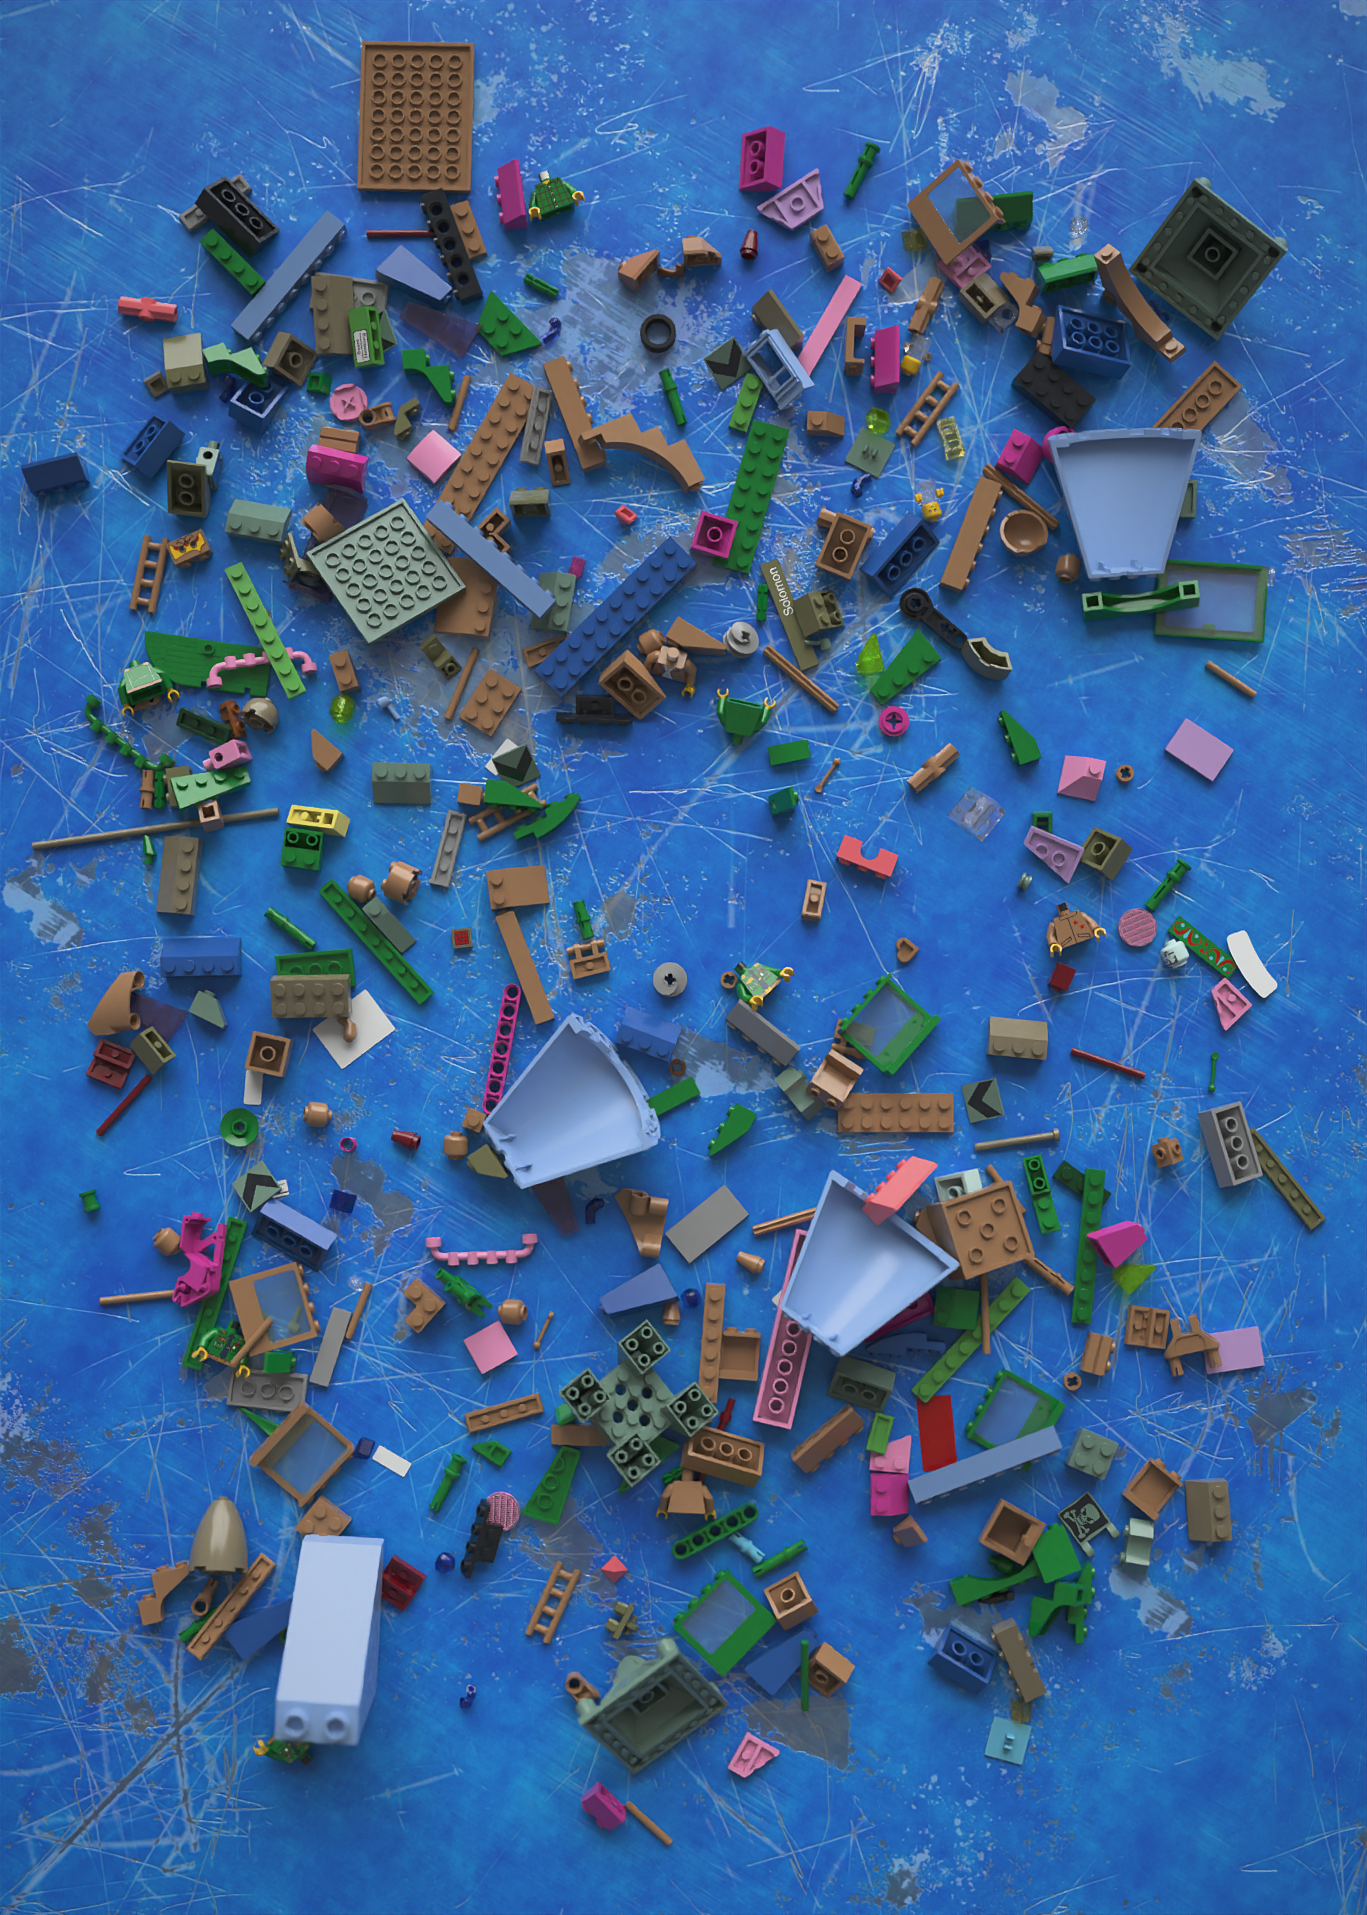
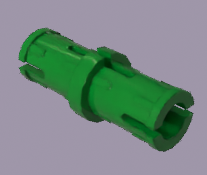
M579 900L572 904L577 917L576 923L579 924L582 939L587 940L595 936L592 931L591 917L588 916L585 901Z

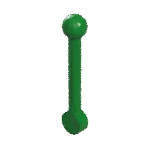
M1217 1052L1211 1054V1059L1213 1060L1211 1082L1208 1087L1210 1092H1214L1216 1089L1214 1081L1216 1060L1219 1058Z

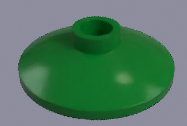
M235 1108L227 1112L222 1118L220 1131L227 1143L238 1147L246 1146L257 1137L259 1123L251 1111L244 1108ZM240 1123L244 1125V1129L242 1131L238 1130V1125Z

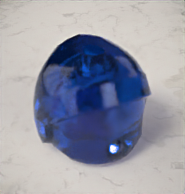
M694 1288L686 1289L680 1295L684 1308L689 1310L698 1307L702 1302L699 1291Z
M447 1552L440 1553L434 1564L435 1570L442 1574H450L455 1567L454 1556Z

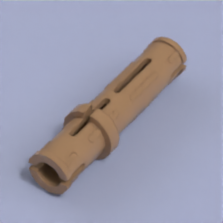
M1035 1256L1021 1260L1045 1278L1050 1286H1055L1066 1296L1074 1289V1286L1063 1279L1059 1272H1054Z

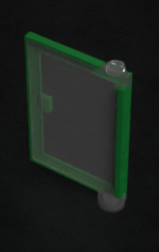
M1167 560L1164 573L1157 574V590L1178 582L1198 580L1200 593L1199 607L1155 612L1154 636L1253 643L1264 642L1267 586L1273 587L1275 567Z

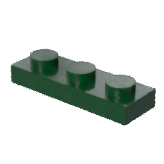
M180 708L176 726L219 745L230 741L233 728L189 708Z
M1063 1160L1052 1176L1080 1196H1083L1085 1174ZM1104 1189L1102 1207L1112 1194Z

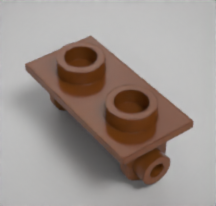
M225 700V703L220 704L219 711L223 722L229 720L230 723L226 725L233 728L230 740H237L238 737H247L246 726L242 721L241 715H239L240 707L236 701Z

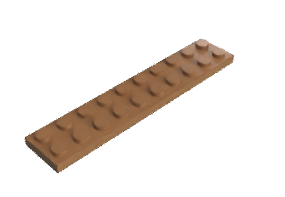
M512 373L509 374L436 504L440 499L444 503L448 501L455 507L454 511L459 516L463 514L469 521L472 520L527 423L533 387L535 386ZM426 519L423 527L438 548L451 556L456 546Z

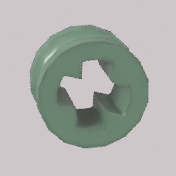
M1023 872L1016 888L1021 887L1025 892L1033 876H1027Z

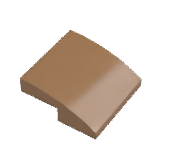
M1128 1305L1124 1343L1166 1349L1170 1310Z

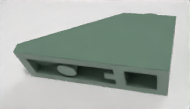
M377 896L362 908L401 953L416 942Z

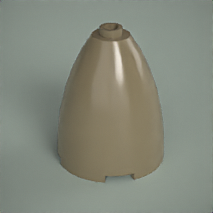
M218 1497L217 1500H214L201 1519L191 1548L189 1573H195V1571L199 1570V1573L206 1575H234L237 1571H239V1575L248 1574L246 1534L240 1514L234 1502L229 1501V1497Z

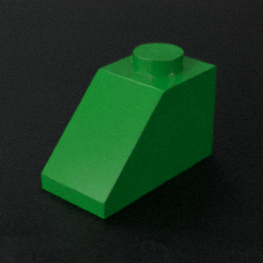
M268 1351L265 1353L263 1373H290L293 1371V1368H296L297 1356H294V1351Z

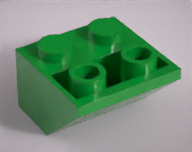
M285 827L280 865L287 868L321 872L324 857V832Z

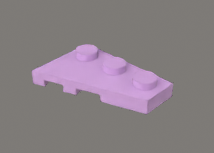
M1034 826L1030 827L1023 842L1026 847L1050 866L1068 884L1085 850L1081 846Z

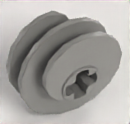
M736 622L724 634L723 644L727 646V651L731 655L738 658H746L757 649L759 638L752 626L745 622Z
M663 963L654 972L653 984L655 989L663 996L675 997L686 988L687 975L685 970L677 963ZM668 975H672L676 979L675 983L672 982V985H668V982L665 981V977H668Z

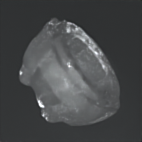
M1077 216L1071 220L1070 228L1072 232L1076 235L1084 234L1088 228L1086 218Z
M352 1275L346 1282L355 1291H363L365 1286L363 1279L356 1275Z

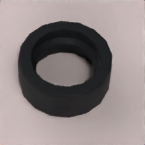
M654 314L647 317L640 329L641 342L651 352L662 353L669 350L676 339L675 324L666 315ZM662 323L667 326L669 338L666 342L654 344L648 339L647 331L652 324Z

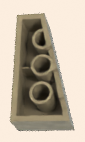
M1013 1617L992 1625L993 1632L990 1635L994 1643H999L1000 1645L999 1655L1002 1661H1007L1010 1667L1006 1670L1010 1679H1015L1018 1685L1015 1687L1019 1698L1023 1697L1025 1702H1028L1046 1694L1045 1686L1034 1666L1032 1657L1026 1648L1024 1639Z

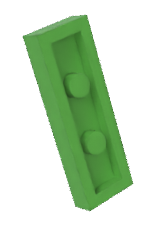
M749 373L746 374L728 428L747 433L764 384L760 377Z

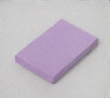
M1185 718L1164 749L1211 782L1234 751V749L1187 718Z
M1258 1326L1210 1333L1211 1336L1220 1342L1218 1351L1222 1366L1217 1367L1215 1361V1368H1210L1207 1352L1202 1350L1206 1374L1265 1365Z

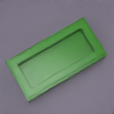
M879 1412L875 1413L866 1446L867 1451L885 1455L895 1417Z

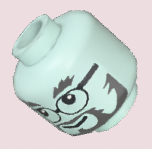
M1173 939L1164 943L1165 947L1161 950V955L1168 967L1172 966L1174 969L1187 963L1189 953L1182 941L1176 942Z

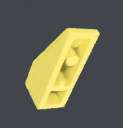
M292 805L286 823L313 831L324 832V834L345 837L350 818L337 810Z

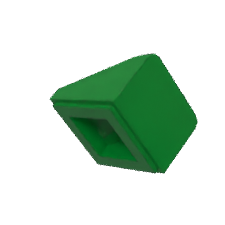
M309 373L306 392L329 395L332 377L325 373Z

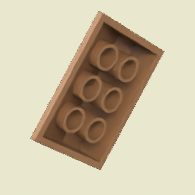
M446 557L466 586V590L437 607L434 632L490 641L499 584L470 558Z

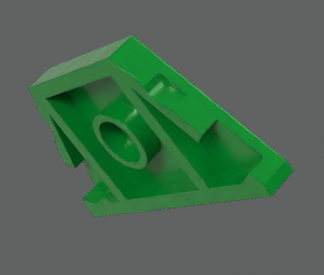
M491 291L476 327L477 332L502 358L513 353L523 352L525 349L535 346L536 348L540 347L542 343Z

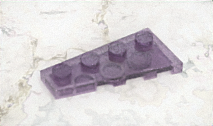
M409 301L399 316V319L464 359L483 327L480 324Z

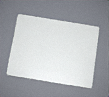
M367 990L362 991L352 999V1013L347 1018L356 1024L357 1036L351 1043L343 1039L345 1027L337 1022L339 1017H328L313 1028L314 1033L341 1069L345 1068L395 1030V1027Z

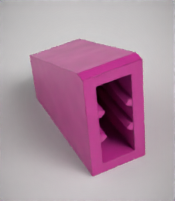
M1125 1221L1086 1235L1104 1265L1115 1269L1148 1239L1144 1233V1228L1139 1223Z

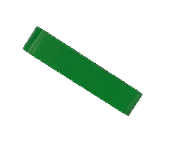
M749 1501L717 1517L716 1520H712L674 1541L672 1546L674 1557L685 1559L753 1522L758 1517L756 1504ZM752 1507L755 1513L752 1516H746L744 1510ZM731 1516L736 1517L738 1520L737 1524L733 1526L727 1523V1519ZM718 1526L721 1531L719 1534L713 1535L710 1532V1528ZM700 1535L704 1540L701 1544H696L692 1540L693 1537ZM684 1545L686 1551L678 1553L675 1549L676 1546Z

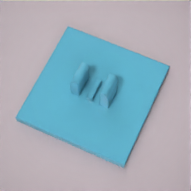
M994 1716L984 1755L1022 1765L1032 1726Z

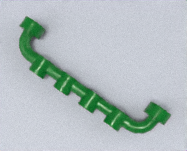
M89 693L85 698L87 704L84 713L87 720L92 724L90 728L97 734L103 732L106 735L105 741L112 746L115 744L121 747L119 752L127 758L130 755L135 758L134 764L142 770L146 767L148 770L157 772L164 770L167 766L169 768L173 766L175 761L165 753H162L158 758L161 761L159 764H153L131 744L107 727L105 723L92 714L93 707L98 709L102 701Z

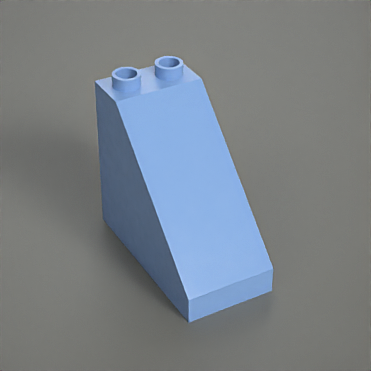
M306 1534L302 1543L278 1689L275 1740L357 1745L377 1689L384 1539Z

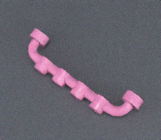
M291 647L285 648L291 661L294 659H302L305 664L301 665L303 674L317 672V664L312 663L311 657L307 653L302 651L293 652ZM265 651L262 652L263 656L255 657L254 653L244 654V659L236 660L235 656L225 657V662L218 663L212 667L210 677L206 679L207 688L222 686L221 677H217L218 672L221 670H234L240 667L271 664Z
M533 1233L523 1234L522 1243L526 1244L523 1250L441 1253L438 1250V1247L441 1246L440 1237L426 1238V1247H430L434 1258L448 1261V1265H459V1260H467L468 1265L479 1264V1260L486 1259L487 1264H496L498 1259H506V1263H516L517 1258L527 1257L531 1254L534 1243L538 1242V1236Z

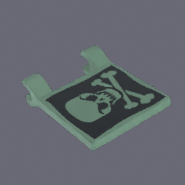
M1089 1491L1057 1513L1089 1557L1093 1556L1095 1551L1087 1541L1106 1528L1113 1538H1117L1120 1535Z

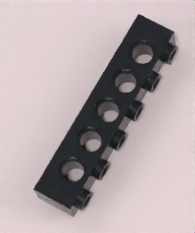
M443 188L421 195L423 202L420 205L423 213H427L429 216V220L426 221L430 232L434 230L436 234L433 240L436 248H441L443 254L440 255L443 266H448L449 272H446L449 282H454L456 287L453 290L456 300H461L463 306L484 298ZM436 210L442 211L438 216L433 215V212ZM443 227L449 228L446 233L439 232ZM450 244L455 245L453 250H447L446 247ZM455 262L462 263L458 268L453 267ZM462 279L469 280L466 285L459 284Z

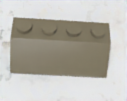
M332 275L311 276L316 354L319 357L354 355L348 310L354 309L352 277Z
M165 836L156 912L195 916L203 840L200 838Z

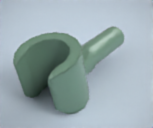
M828 638L816 641L804 640V645H820L821 651L831 648Z

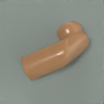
M339 1017L337 1022L345 1027L343 1039L351 1043L357 1036L356 1024L347 1017Z

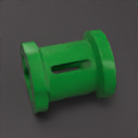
M96 1189L79 1194L85 1207L84 1213L101 1208L96 1199Z

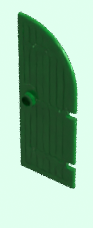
M145 631L144 635L146 652L152 665L165 671L171 682L195 688H201V683L206 682V679L210 677L212 667L218 663L225 662V657L235 656L236 660L244 659V654L254 653L255 657L263 656L262 652H264V649L259 647ZM271 664L240 667L234 670H221L218 672L217 677H221L222 686L207 688L206 685V689L244 695L245 688H249L250 696L265 698L267 696Z

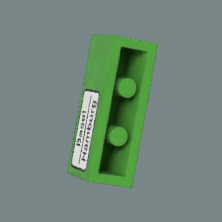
M363 306L348 310L355 368L369 369L385 365L378 307Z

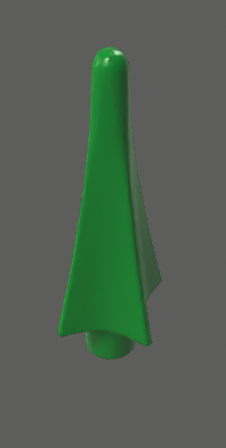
M238 1407L241 1412L252 1419L268 1435L279 1426V1424L265 1419L244 1407Z

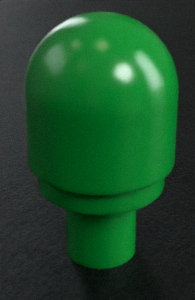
M1000 1555L998 1558L989 1556L988 1563L995 1565V1569L1006 1574L1014 1571L1015 1563L1012 1559Z

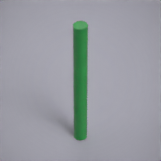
M808 1640L801 1641V1710L804 1712L809 1710Z

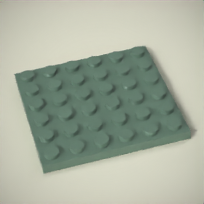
M404 498L306 552L307 558L368 646L466 590L464 583Z

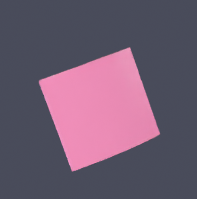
M972 245L957 257L959 263L955 267L946 265L943 260L937 264L938 268L960 290L991 267L985 257L980 252L977 253Z
M432 430L415 447L406 460L435 484L460 459L461 453L437 432Z
M499 1320L463 1340L481 1374L517 1355Z

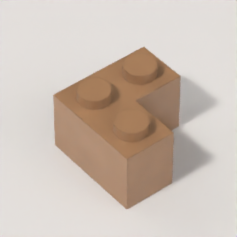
M496 507L477 527L484 533L483 537L487 541L491 539L498 545L497 549L501 553L506 552L508 555L512 553L511 547L501 538L512 526L511 521Z
M419 1277L403 1292L417 1306L404 1321L417 1333H420L446 1304Z

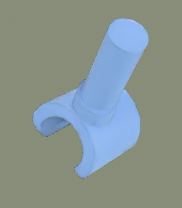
M384 696L378 699L381 708L388 707L396 720L400 718L388 697Z

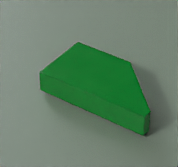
M497 1440L473 1444L471 1447L500 1468L512 1452V1450Z

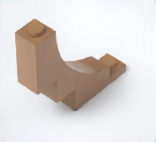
M1108 243L1094 255L1102 286L1115 296L1119 311L1131 320L1135 335L1169 362L1173 363L1186 352L1185 346L1173 338L1171 330L1145 301L1125 266L1121 252Z
M631 413L581 433L577 440L580 447L585 445L590 447L599 442L602 449L629 450L649 457L663 466L676 479L684 493L690 490L691 492L699 490L705 481L685 439L668 446L658 426L641 433Z

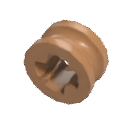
M1130 765L1120 766L1115 773L1116 779L1121 783L1129 782L1134 776L1133 768ZM1120 770H1128L1129 778L1127 776L1125 778L1121 777L1122 773Z
M727 971L722 974L720 981L724 988L732 989L735 987L738 978L735 973ZM729 975V977L735 978V981H732V985L724 983V980H726L725 976Z
M1069 1372L1064 1375L1063 1384L1069 1390H1077L1081 1386V1378L1078 1374ZM1075 1376L1077 1378L1075 1379L1077 1381L1076 1385L1072 1384L1069 1386L1068 1378Z

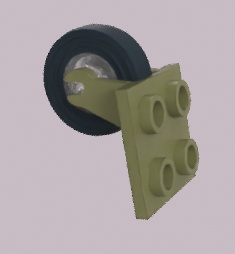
M288 533L279 549V558L283 560L284 575L286 578L288 577L289 584H293L297 580L307 590L316 591L326 586L325 582L307 557L303 559L298 557L292 533Z

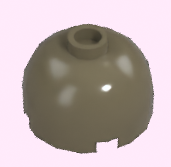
M266 697L249 700L239 713V715H243L242 720L248 726L259 731L260 727L266 730V734L273 733L279 722V712L274 702Z

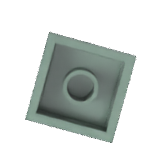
M1079 1426L1065 1463L1104 1480L1119 1444L1114 1440Z

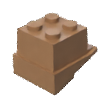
M1000 1498L978 1540L989 1548L1024 1565L1046 1523Z

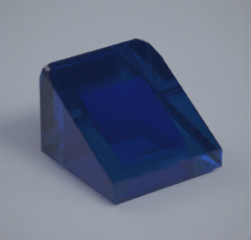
M988 239L974 242L973 248L977 253L980 252L990 263L992 254Z
M334 1189L329 1208L352 1213L357 1195Z
M361 1437L353 1457L369 1459L375 1441Z

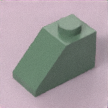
M207 989L204 992L198 991L189 1012L226 1029L228 1024L220 1000L215 998L216 994Z

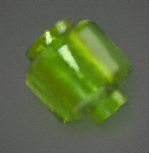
M342 693L332 698L329 714L334 721L347 723V721L353 718L356 703L351 699L350 695Z

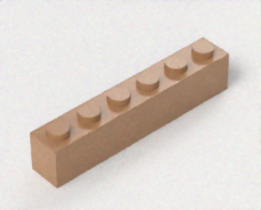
M562 356L543 363L544 371L583 472L587 473L605 466L604 459H607L605 450L600 449L598 442L590 447L587 445L580 447L577 441L581 433L592 429L591 424L594 423L591 414H586L584 409L587 406L584 396H579L578 389H580L577 378L573 379L571 375L573 368L570 360L566 361L565 357Z
M980 476L940 581V587L959 594L962 589H967L970 581L967 576L969 571L973 572L977 561H974L975 554H980L983 543H980L982 536L986 537L990 528L987 522L989 518L993 519L996 508L993 506L995 501H1000L1003 493L1000 490L1002 484Z
M706 1283L698 1386L711 1402L717 1403L725 1284Z

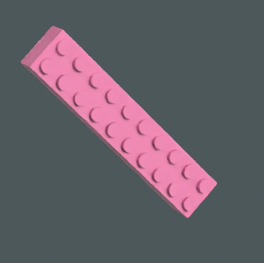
M801 1229L795 1230L752 1417L753 1421L787 1429L792 1427L813 1333H806L798 1327L799 1322L795 1319L790 1321L782 1314L784 1311L780 1309L808 1231Z

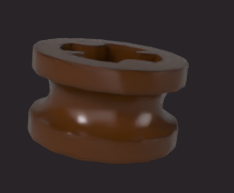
M680 1059L672 1060L669 1064L670 1073L674 1076L684 1074L686 1070L685 1063ZM680 1062L683 1065L681 1066L683 1070L674 1073L672 1065Z

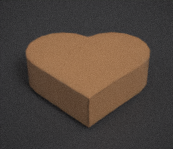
M900 938L896 942V949L898 950L897 959L901 963L910 961L919 950L907 938Z

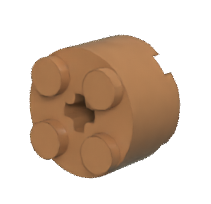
M320 502L300 520L321 543L327 542L345 531L344 527Z
M393 861L389 867L390 873L388 878L383 880L380 889L384 890V896L401 904L408 905L407 900H412L418 891L421 883L418 880V876H422V871L404 862L398 861L396 863Z

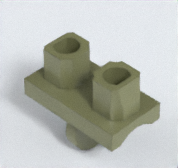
M621 1601L617 1602L613 1611L622 1616L620 1621L618 1622L609 1617L605 1628L613 1633V1638L618 1640L625 1625L627 1628L624 1633L628 1635L632 1629L635 1631L639 1630L640 1627L636 1624L638 1619L636 1615H633L631 1620H628L635 1604L631 1602L629 1604Z

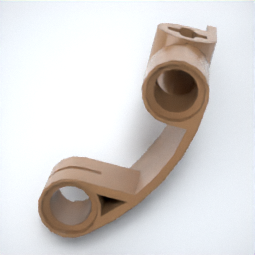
M141 971L121 973L107 990L87 1026L95 1036L139 1029L141 1024L139 1015L137 1013H130V996L132 991L140 989L144 985L145 978Z
M623 1188L615 1195V1198L629 1223L640 1255L642 1257L659 1259L669 1199L649 1196L646 1192Z

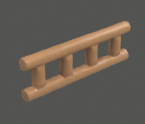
M940 371L936 373L895 431V434L899 437L904 432L912 437L913 440L910 444L913 447L918 446L960 387L956 382H953L951 386L943 382L941 379L944 377V374ZM936 386L945 392L940 402L930 396ZM925 402L935 408L929 417L919 411ZM914 417L924 423L918 432L909 426Z
M144 535L129 609L137 610L138 605L148 606V613L155 614L168 552L166 544L170 540L162 538V542L159 544L150 542L151 536ZM149 549L160 551L158 562L147 561ZM145 568L156 570L154 581L143 579ZM141 586L152 588L150 599L139 597Z
M536 783L520 790L538 801L534 791L538 790ZM544 799L538 801L542 804L543 808L547 806ZM500 807V809L486 808L471 816L468 820L471 825L477 822L482 832L477 835L481 842L533 813L526 812V809L522 811L519 808V811H514L515 815L505 820L500 811L504 807ZM494 814L499 824L488 829L484 818Z
M556 1561L525 1631L530 1636L533 1635L534 1630L544 1634L543 1641L548 1644L552 1640L581 1574V1571L578 1569H574L572 1574L562 1570L564 1563ZM558 1576L569 1581L564 1592L554 1588ZM550 1594L561 1599L556 1610L546 1606ZM542 1612L553 1617L548 1628L538 1623Z

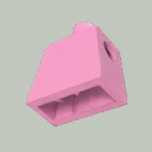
M233 739L209 751L210 758L203 761V764L209 772L213 769L224 770L234 768L253 759L246 742Z

